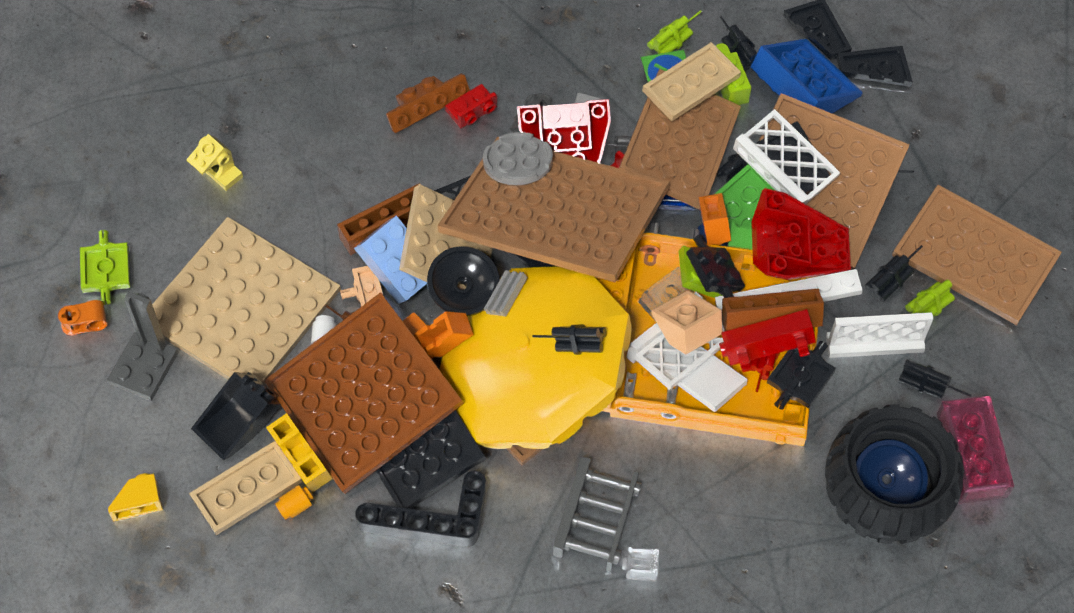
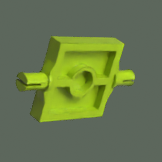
M100 230L98 244L80 247L82 293L101 292V301L104 305H106V302L109 305L111 304L110 291L130 288L129 246L127 242L110 243L109 232L103 230V234L102 230Z

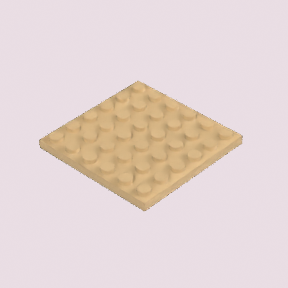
M227 217L152 305L166 341L226 379H229L234 372H251L265 385L264 380L271 376L311 328L316 317L320 316L327 308L325 306L329 305L337 296L341 287L326 276Z

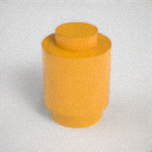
M297 485L279 497V501L275 503V506L285 520L290 517L293 519L312 506L310 501L314 498L306 486L301 488Z

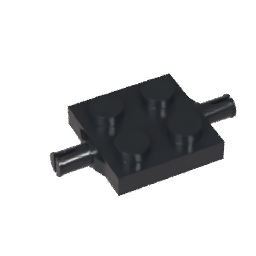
M703 235L695 236L693 240L697 247H691L686 254L705 291L719 293L724 298L734 297L732 292H740L745 287V284L726 248L709 247Z
M819 341L813 351L809 350L810 355L800 357L798 348L787 351L767 379V384L781 392V396L774 403L777 408L779 407V409L783 410L790 399L797 401L808 409L836 370V367L827 363L821 356L826 348H828L826 343L823 344V341Z

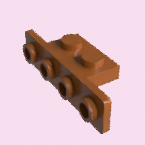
M461 73L444 83L435 76L427 77L421 83L405 88L402 93L396 95L397 102L401 106L386 113L392 131L397 133L444 108L448 103L470 91L465 75Z

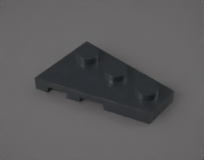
M903 46L837 54L836 59L839 70L848 78L907 87L912 86L913 81Z

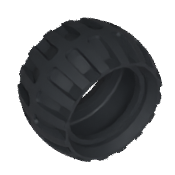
M890 404L882 409L874 407L864 411L841 429L830 447L825 466L826 489L829 500L833 506L837 507L839 518L846 525L850 524L855 529V533L864 538L868 536L877 539V542L882 544H891L893 541L905 544L914 542L920 537L928 536L948 520L961 497L964 463L960 452H957L958 444L951 432L948 433L943 428V423L940 420L923 413L922 409L913 406L907 408L900 407V404ZM896 440L912 447L922 458L932 483L931 494L927 498L913 504H893L879 499L865 488L857 473L856 457L868 446L878 441Z

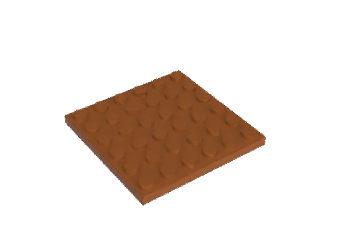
M381 292L264 380L268 388L275 393L278 402L344 494L464 404L463 400Z

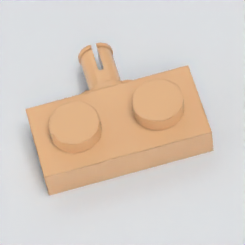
M368 266L352 269L354 287L340 290L342 300L356 296L361 307L380 292L383 295L379 279Z

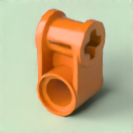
M100 300L68 305L61 308L58 313L61 328L69 336L100 331L107 327L104 303Z

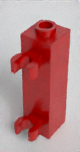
M805 309L721 332L724 342L719 343L722 356H728L730 366L740 363L743 373L752 370L750 360L798 348L800 357L810 355L808 345L816 343L808 310Z

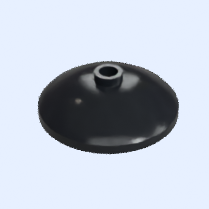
M465 246L453 247L440 253L431 263L427 275V287L433 301L444 311L466 313L467 316L476 315L484 311V307L500 281L494 262L482 251ZM463 284L466 289L461 290L458 288V285Z

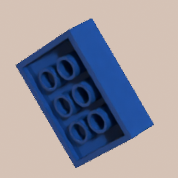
M807 39L763 45L760 47L751 65L757 76L764 80L771 87L772 91L779 96L782 93L830 113L836 112L863 94L856 85Z

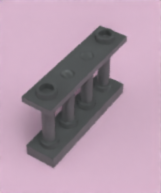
M581 456L553 545V556L562 558L565 550H577L608 559L606 571L611 572L613 564L618 565L622 550H619L618 546L633 496L638 497L642 482L638 481L639 472L636 471L633 473L631 482L594 472V469L590 468L591 459ZM593 481L628 491L625 504L587 494V491L584 490L585 483ZM585 503L620 513L621 517L618 527L581 517L580 513H576L578 506ZM579 526L615 536L611 550L573 539V536H570L571 528Z

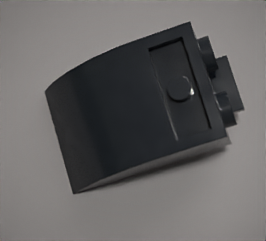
M234 372L191 429L220 458L225 460L249 443L263 429L281 404L275 399V393L268 389L251 372Z

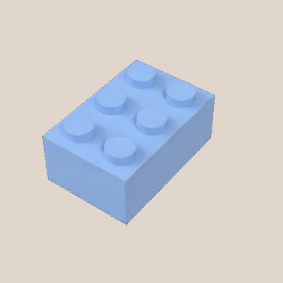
M395 216L381 225L354 249L399 304L407 301L427 282L399 270L407 228Z

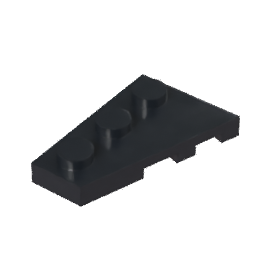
M815 0L784 10L783 16L830 60L835 59L838 53L851 52L852 48L825 0Z

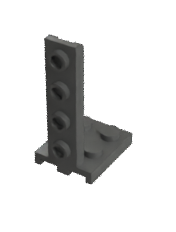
M128 291L124 302L136 332L133 333L107 378V382L112 386L152 401L179 352L177 348L166 344L150 298L142 293L134 294Z

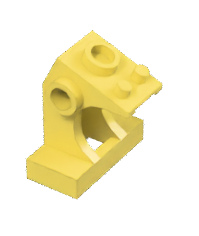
M210 134L204 136L199 141L198 147L187 158L188 163L195 167L202 175L204 173L208 174L225 191L243 178L242 172L234 166L231 151ZM219 164V170L216 173L211 167Z

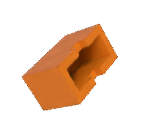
M448 311L434 319L431 325L424 326L414 334L416 340L430 357H442L473 336L466 313Z

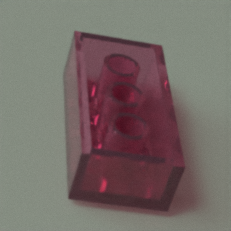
M991 396L942 401L936 413L937 418L943 423V428L948 433L951 432L958 444L957 452H960L964 463L963 489L959 504L1008 498L1014 488V483Z

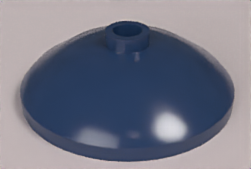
M882 440L868 446L857 458V473L865 488L879 499L893 504H913L924 497L928 484L927 469L920 455L909 445L896 440ZM883 476L888 477L889 484H885L882 481Z

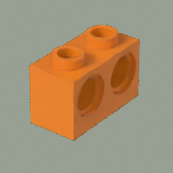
M722 193L699 197L707 244L721 245L725 242H730V229Z

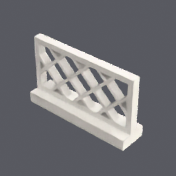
M775 109L747 133H742L735 140L733 149L775 191L787 193L804 204H807L840 175V172ZM774 118L781 125L780 130H768V122ZM754 134L764 135V144H755L750 137ZM768 135L780 136V145H767ZM784 136L794 137L797 140V146H784ZM767 150L780 151V160H771L767 156ZM784 151L797 152V161H784ZM800 152H809L813 156V162H800ZM784 166L797 167V176H787L784 173ZM800 167L813 168V177H800ZM817 168H826L831 175L828 178H817ZM800 182L813 183V191L807 195L800 188Z
M697 292L694 293L695 295L703 299V297L699 295ZM656 323L630 343L626 358L632 363L639 362L665 387L671 390L720 350L719 343L724 341L723 338H714L707 342L710 348L708 351H697L695 349L688 354H684L678 349L662 348V342L667 341ZM647 354H659V363L649 362L645 356ZM663 355H676V364L663 363ZM680 356L693 357V363L691 365L680 364ZM663 369L676 370L677 376L670 380L663 374Z
M916 313L835 318L831 332L826 334L829 358L924 353V340L932 324L933 314Z

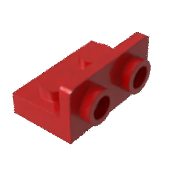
M480 84L445 105V111L462 129L467 125L475 123L481 116L493 112L497 107V94L495 92L490 94L483 84Z

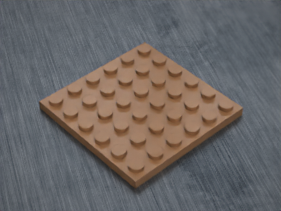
M781 93L774 109L790 124L798 121L812 146L840 172V175L806 205L849 228L851 269L854 270L910 145ZM774 118L768 122V130H780L781 125ZM761 135L759 141L764 139V135Z

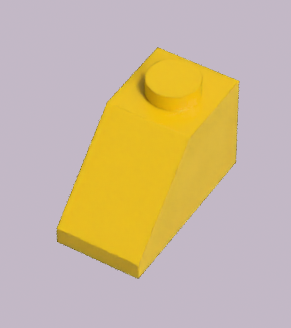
M143 473L127 481L108 507V512L113 522L163 510L155 475Z

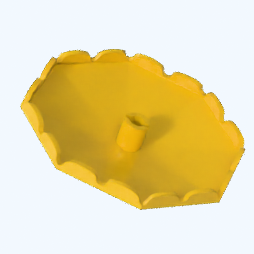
M558 266L511 268L509 270L510 273L512 271H516L518 274L524 272L528 278L507 316L490 315L485 310L476 315L467 316L473 336L442 356L439 370L463 400L464 404L457 408L456 411L477 445L493 449L512 448V445H519L529 449H546L550 445L560 444L569 439L581 428L585 417L597 415L614 400L615 393L618 388H621L624 379V351H627L629 348L632 325L629 314L594 276ZM575 324H584L586 327L606 328V336L603 337L602 353L582 352L581 355H575L573 352H556L555 338L532 337V335H552L553 327H570Z

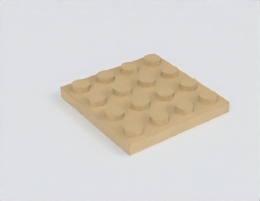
M421 184L414 187L399 270L427 282L431 263L443 251L453 247L465 246L478 249L491 259L492 247L439 233L437 225L454 200ZM459 284V285H458V288H459V289H461V290L466 289L465 285H463V284Z

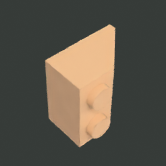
M686 291L652 310V315L668 343L684 354L692 352L721 335V310L690 291Z

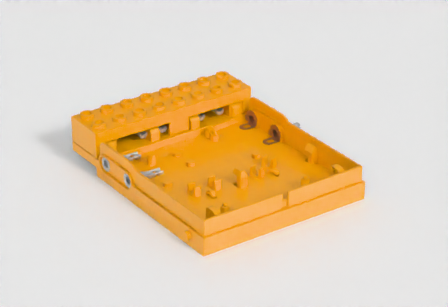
M653 222L650 226V232L643 233L641 240H639L616 282L595 277L629 314L632 325L630 343L657 323L652 315L653 309L686 291L695 293L693 290L682 287L678 251L683 245L689 248L697 247L693 239L699 235L698 229L695 230L693 228L691 230L690 239L658 234L659 224L655 222L654 225ZM708 245L709 247L726 248L745 284V287L740 292L813 278L785 280L767 276L753 264L752 250ZM698 293L705 301L716 307L715 298ZM813 327L816 343L809 344L808 350L813 351L816 347L818 327ZM709 343L701 346L707 351L710 349ZM721 349L714 356L747 378V385L716 412L712 411L678 385L669 390L639 362L632 363L626 358L628 350L624 351L625 373L622 386L616 391L614 400L602 410L603 412H610V417L772 441L781 445L791 444L804 446L809 418V409L795 400L790 399L783 410L779 409V407L777 408L774 403L781 396V392L767 384V380L761 379L759 390L756 392L760 373L757 370L742 373L740 363L730 366L728 356L723 357ZM787 351L780 352L775 362L774 369L782 360Z

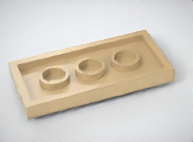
M711 42L643 85L642 91L673 121L740 78L741 71Z
M274 441L189 494L215 535H218L302 483V479L279 445Z

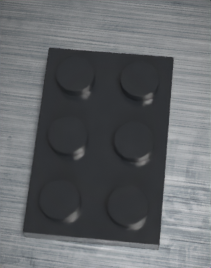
M796 121L791 124L811 144L799 122ZM769 135L767 145H780V136ZM784 136V146H797V140L792 136ZM764 139L758 141L757 144H764ZM767 150V156L771 160H780V151ZM784 151V161H797V152ZM800 152V162H813V156L809 152ZM784 166V173L787 176H797V167ZM800 167V177H813V168ZM817 168V178H828L830 176L826 168ZM800 182V188L806 194H809L813 191V183Z

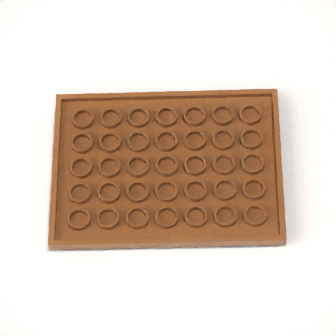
M552 151L553 164L550 171L543 178L525 185H507L495 181L486 173L482 159L437 225L438 232L616 282L669 189V181Z

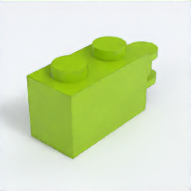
M717 44L716 47L741 71L740 78L720 90L723 98L737 105L749 103L751 85L737 52L730 53L726 44Z

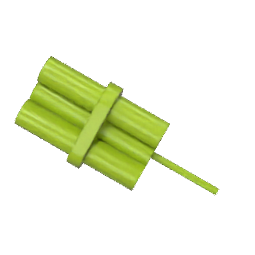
M702 11L697 12L689 20L683 15L671 24L662 27L659 30V34L647 43L649 49H654L658 54L680 49L683 46L682 43L693 35V31L688 28V23Z
M946 279L942 283L936 282L928 289L921 290L917 293L916 298L905 305L906 310L911 314L932 313L933 316H938L943 308L955 300L954 295L950 293L951 281Z

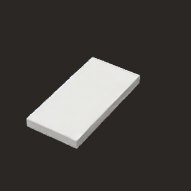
M668 341L662 342V348L676 349ZM701 346L697 348V351H707ZM647 354L645 356L649 362L659 363V354ZM663 355V363L676 364V355ZM713 355L677 385L716 412L747 385V378ZM680 356V364L691 365L693 363V357ZM663 369V374L670 380L677 376L676 370Z

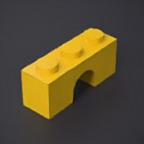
M287 413L266 427L311 493L332 480L326 468Z

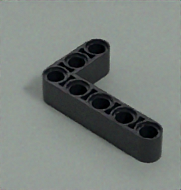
M476 470L470 471L464 476L457 515L363 503L355 511L357 526L359 530L369 534L461 547L473 546L479 536L486 495V478L484 474ZM475 482L481 485L476 489L469 487L471 483ZM470 505L475 506L477 508L473 512H468L465 510V508ZM365 515L373 516L370 521L361 520ZM390 518H395L398 520V522L394 525H389L386 523V521ZM414 522H421L423 524L420 528L411 527V524ZM440 525L448 527V529L444 532H439L436 530V528ZM463 529H471L473 531L472 534L466 536L460 532Z

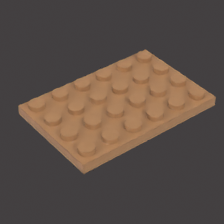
M659 69L656 74V77L664 73L665 71ZM713 94L671 121L647 96L619 169L669 181V189L666 195L701 210L699 197L708 196L711 191L741 106Z
M937 185L894 249L892 256L897 255L901 257L906 255L909 257L922 245L923 247L908 262L911 267L940 283L946 279L950 280L952 290L1017 325L1062 252L946 188Z

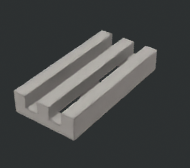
M505 270L484 307L487 314L507 316L528 278L524 272L518 274L516 271L510 273Z

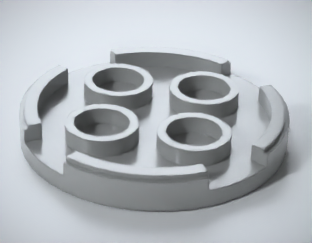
M514 132L499 136V140L493 142L490 146H486L483 152V166L486 173L495 181L507 185H525L538 181L550 171L553 164V153L550 145L546 141L543 142L533 137L531 133Z

